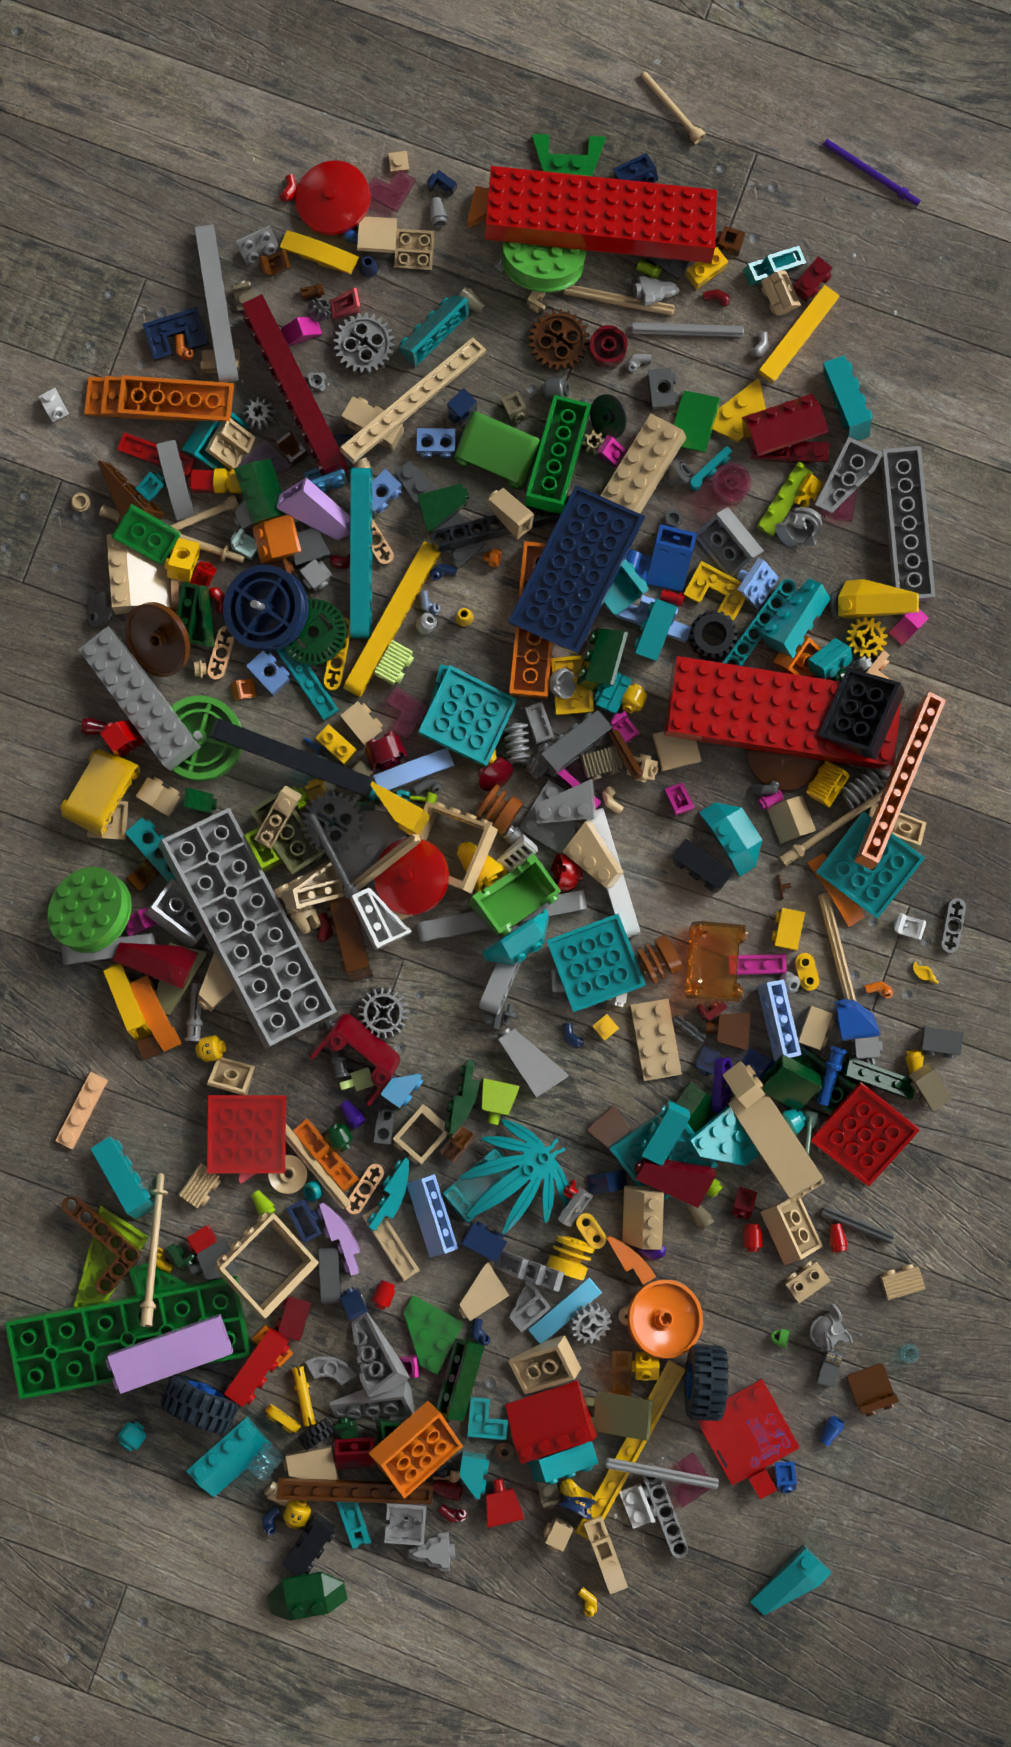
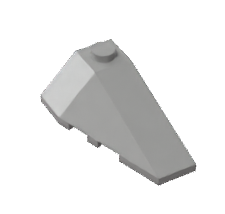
M848 437L815 506L833 513L875 471L883 452Z
M368 1312L351 1322L354 1344L357 1345L358 1351L357 1363L360 1364L361 1374H359L360 1381L369 1397L394 1390L410 1378L403 1363Z
M407 1380L394 1390L369 1397L366 1390L362 1389L330 1402V1407L335 1417L359 1419L361 1416L372 1417V1420L380 1417L405 1421L415 1412L412 1389Z

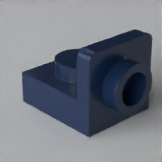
M440 170L436 174L432 173L427 180L428 190L431 192L437 184L446 193L449 191L454 194L457 190V183Z
M703 1045L694 1066L698 1068L697 1072L708 1076L709 1073L713 1074L715 1062L721 1053Z

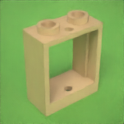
M423 1104L393 1138L395 1143L393 1145L401 1152L406 1150L410 1154L408 1158L415 1164L419 1162L422 1165L447 1136V1131H444L445 1122ZM421 1113L443 1131L441 1136L422 1157L400 1139Z

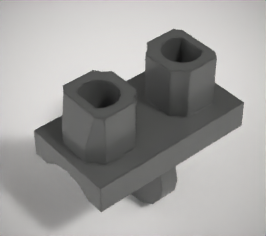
M505 1000L498 1015L486 1013L484 1023L500 1030L503 1015H505L504 1023L510 1024L511 1016L517 1017V1013L512 1012V1004H508L507 1011H504Z

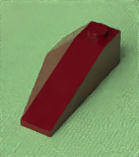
M120 942L113 961L185 989L199 953L182 946Z

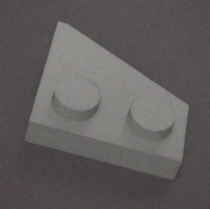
M526 1281L511 1312L510 1319L522 1333L549 1312L552 1307L534 1284Z

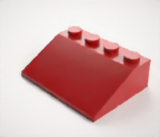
M578 1380L505 1404L514 1446L521 1464L593 1441L597 1437Z

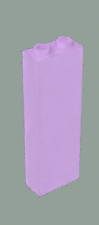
M221 1314L112 1352L107 1356L106 1364L109 1371H112L114 1374V1387L116 1390L119 1389L121 1394L228 1356L233 1353V1348Z

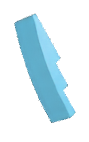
M588 1278L528 1330L540 1344L569 1322L571 1316H576L575 1310L580 1311L581 1305L585 1308L588 1303H591L602 1293L601 1290Z

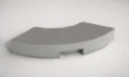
M319 1356L304 1362L314 1379L321 1376L330 1377L340 1385H343L358 1376L349 1364L335 1357Z

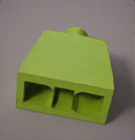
M483 1079L482 1110L489 1111L487 1123L498 1125L501 1114L509 1115L520 1086Z

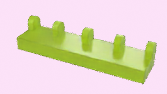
M801 462L796 464L757 525L758 529L771 537L776 532L775 525L783 522L794 504V498L801 494L798 488L807 473L813 475V472L805 468Z

